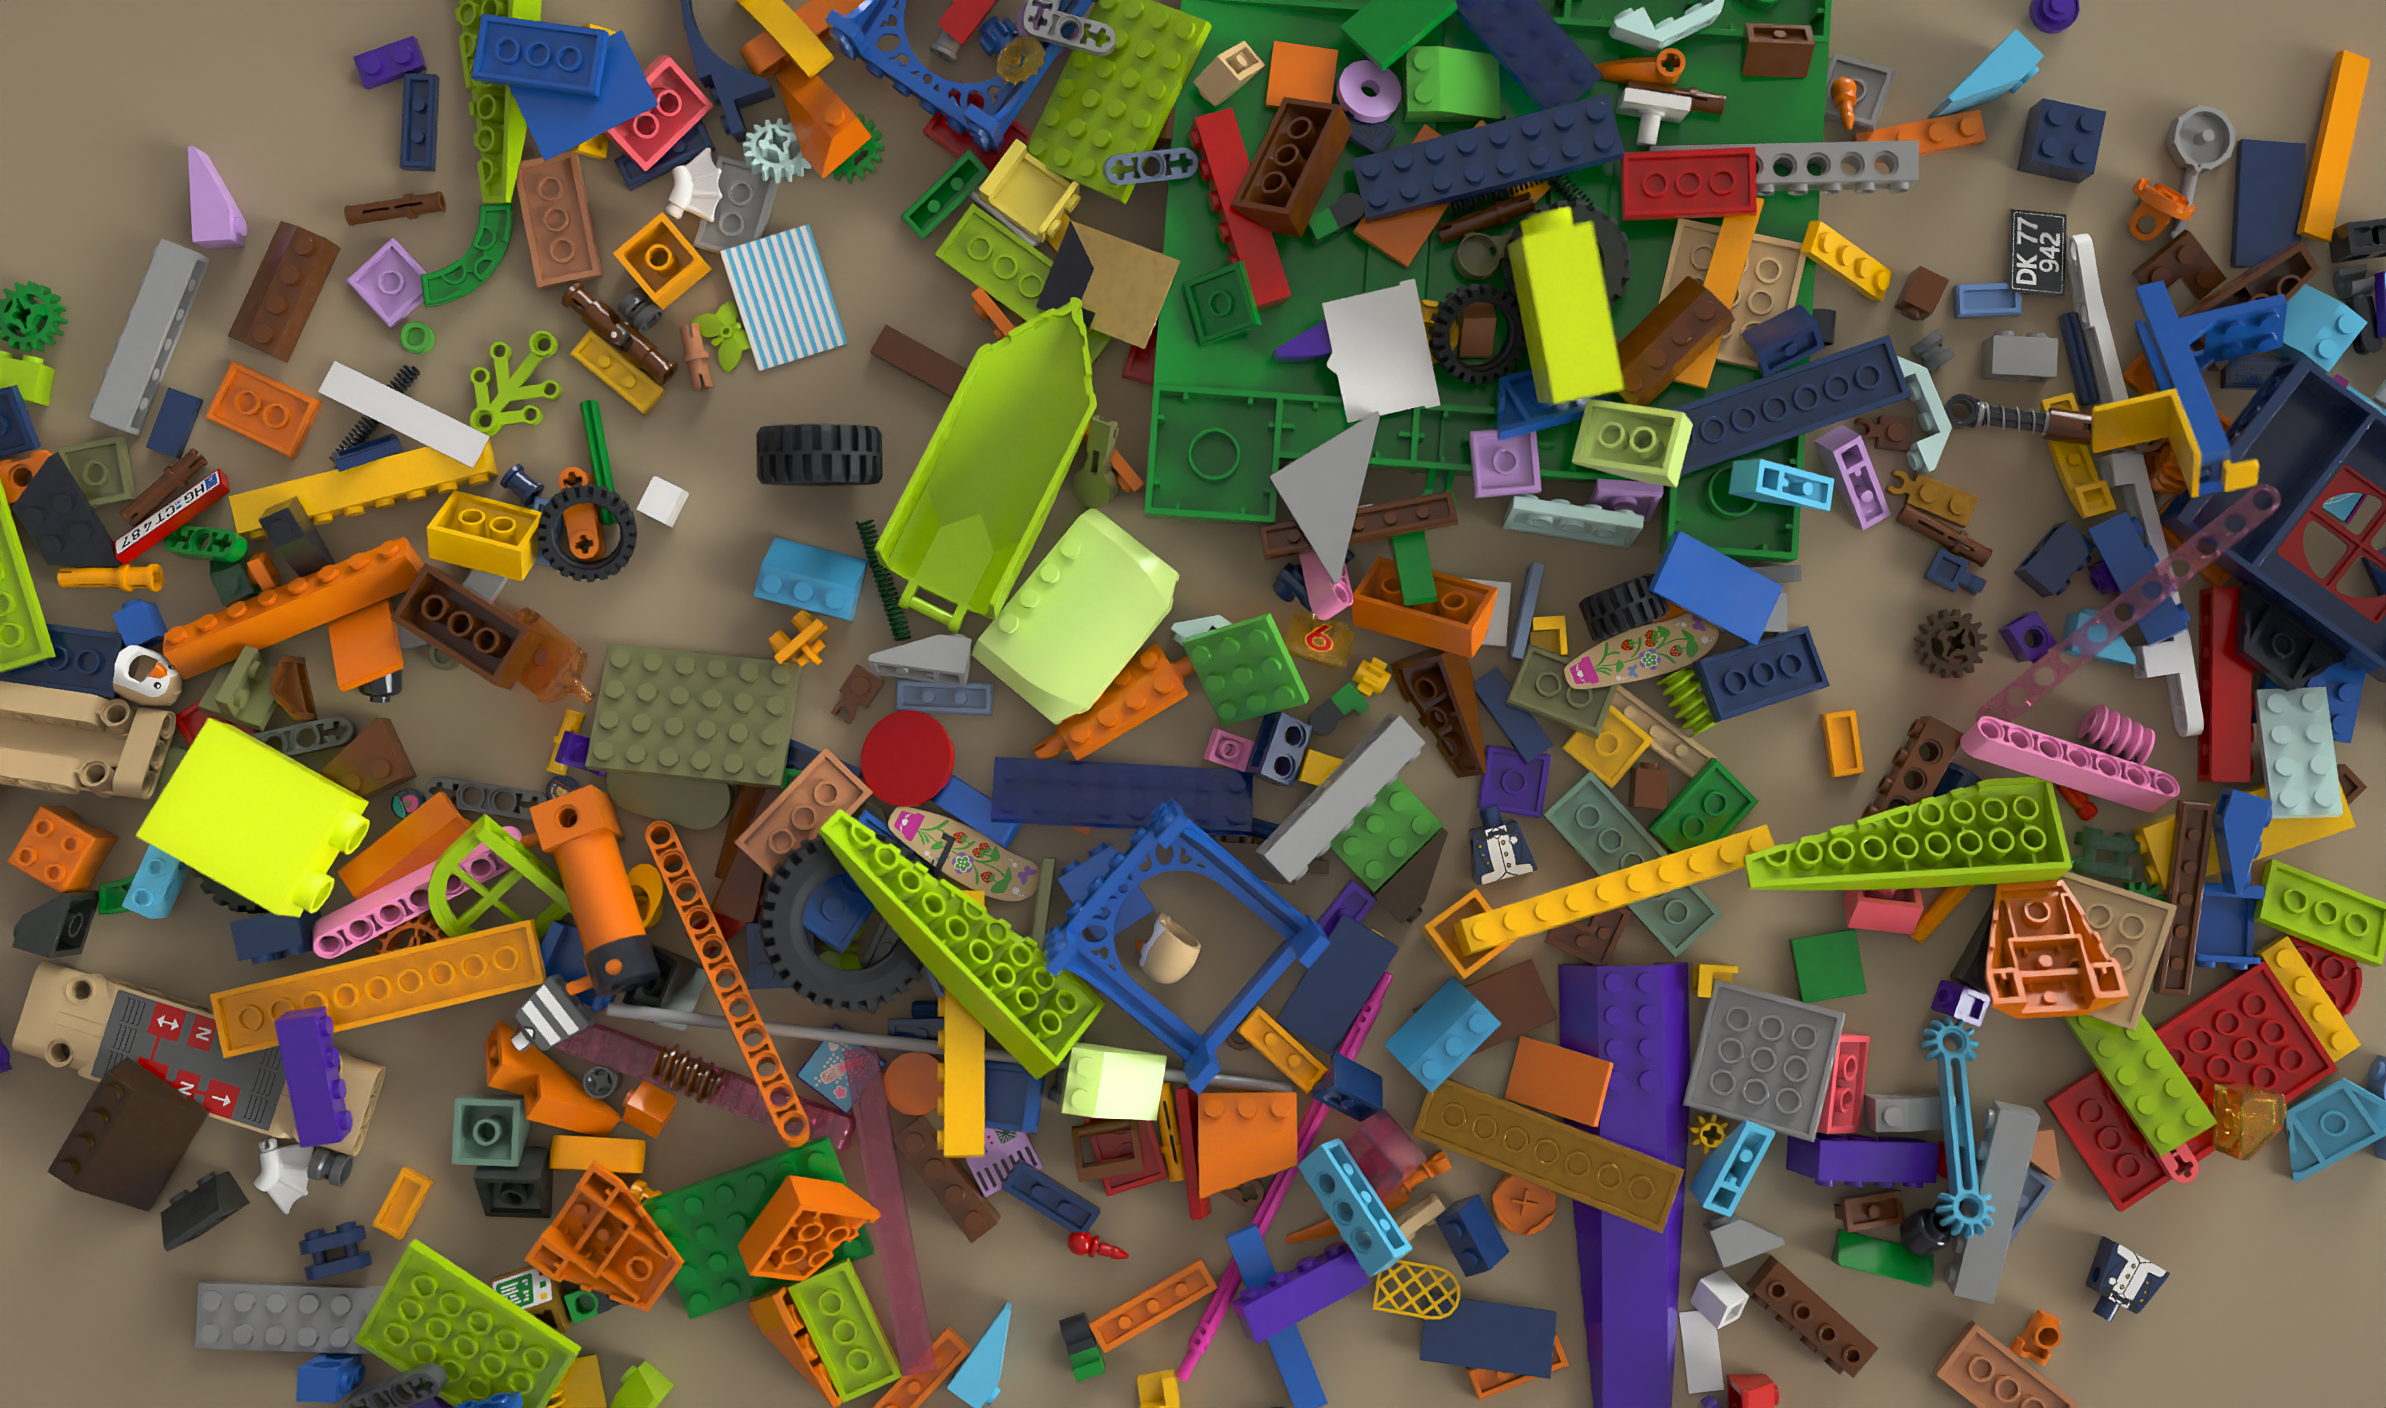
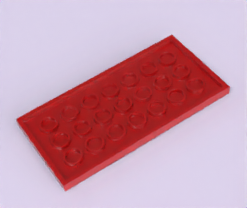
M2261 960L2260 964L2249 965L2248 970L2240 971L2153 1029L2218 1122L2185 1142L2197 1162L2338 1070L2265 960ZM2096 1067L2043 1101L2117 1211L2123 1212L2171 1180L2148 1147L2146 1139ZM2175 1156L2174 1159L2178 1164V1168L2175 1171L2182 1173L2185 1171L2183 1167L2187 1163L2178 1160Z

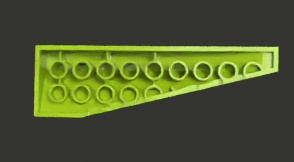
M458 0L459 7L455 8L456 21L462 25L463 33L459 36L466 88L471 89L472 102L468 103L470 116L475 117L477 133L473 134L474 147L480 150L481 160L477 163L482 202L484 204L511 203L524 146L527 123L509 85L480 82L471 78L481 15L487 14L540 21L542 0Z
M2034 776L1986 779L1966 788H1957L1944 795L1932 796L1909 806L1897 807L1859 819L1855 823L1846 826L1840 825L1829 829L1827 832L1802 837L1798 841L1786 845L1780 844L1743 857L1748 888L1756 890H1881L2058 880L2072 868L2052 782Z
M841 809L818 830L841 864L900 938L942 985L1036 1080L1060 1064L1105 1006V1003L1077 974L1062 969L1055 977L1045 969L1044 952L1037 947L1038 943L1028 936L1023 938L1010 929L1011 924L1002 918L998 920L987 914L986 907L943 878L939 881L927 873L929 869L918 861L913 864L901 856L900 849L891 843L886 845L876 839L875 832Z

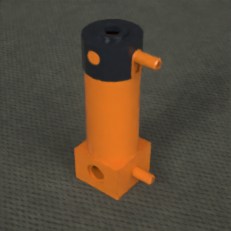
M590 784L530 807L536 832L521 837L520 842L527 848L540 844L542 851L555 856L585 953L583 960L588 976L567 983L565 986L567 993L572 996L594 987L597 996H610L633 990L657 979L661 974L649 937L645 933L616 840L624 838V834L611 796Z

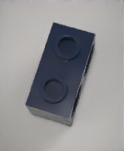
M1282 712L1264 715L1244 772L1275 786L1292 787L1300 773V763L1304 751L1310 744V734L1313 726ZM1286 730L1288 731V739H1287V741L1285 740V732H1286ZM1277 760V762H1278V767H1277V770L1275 771V769H1274V764H1275V761Z

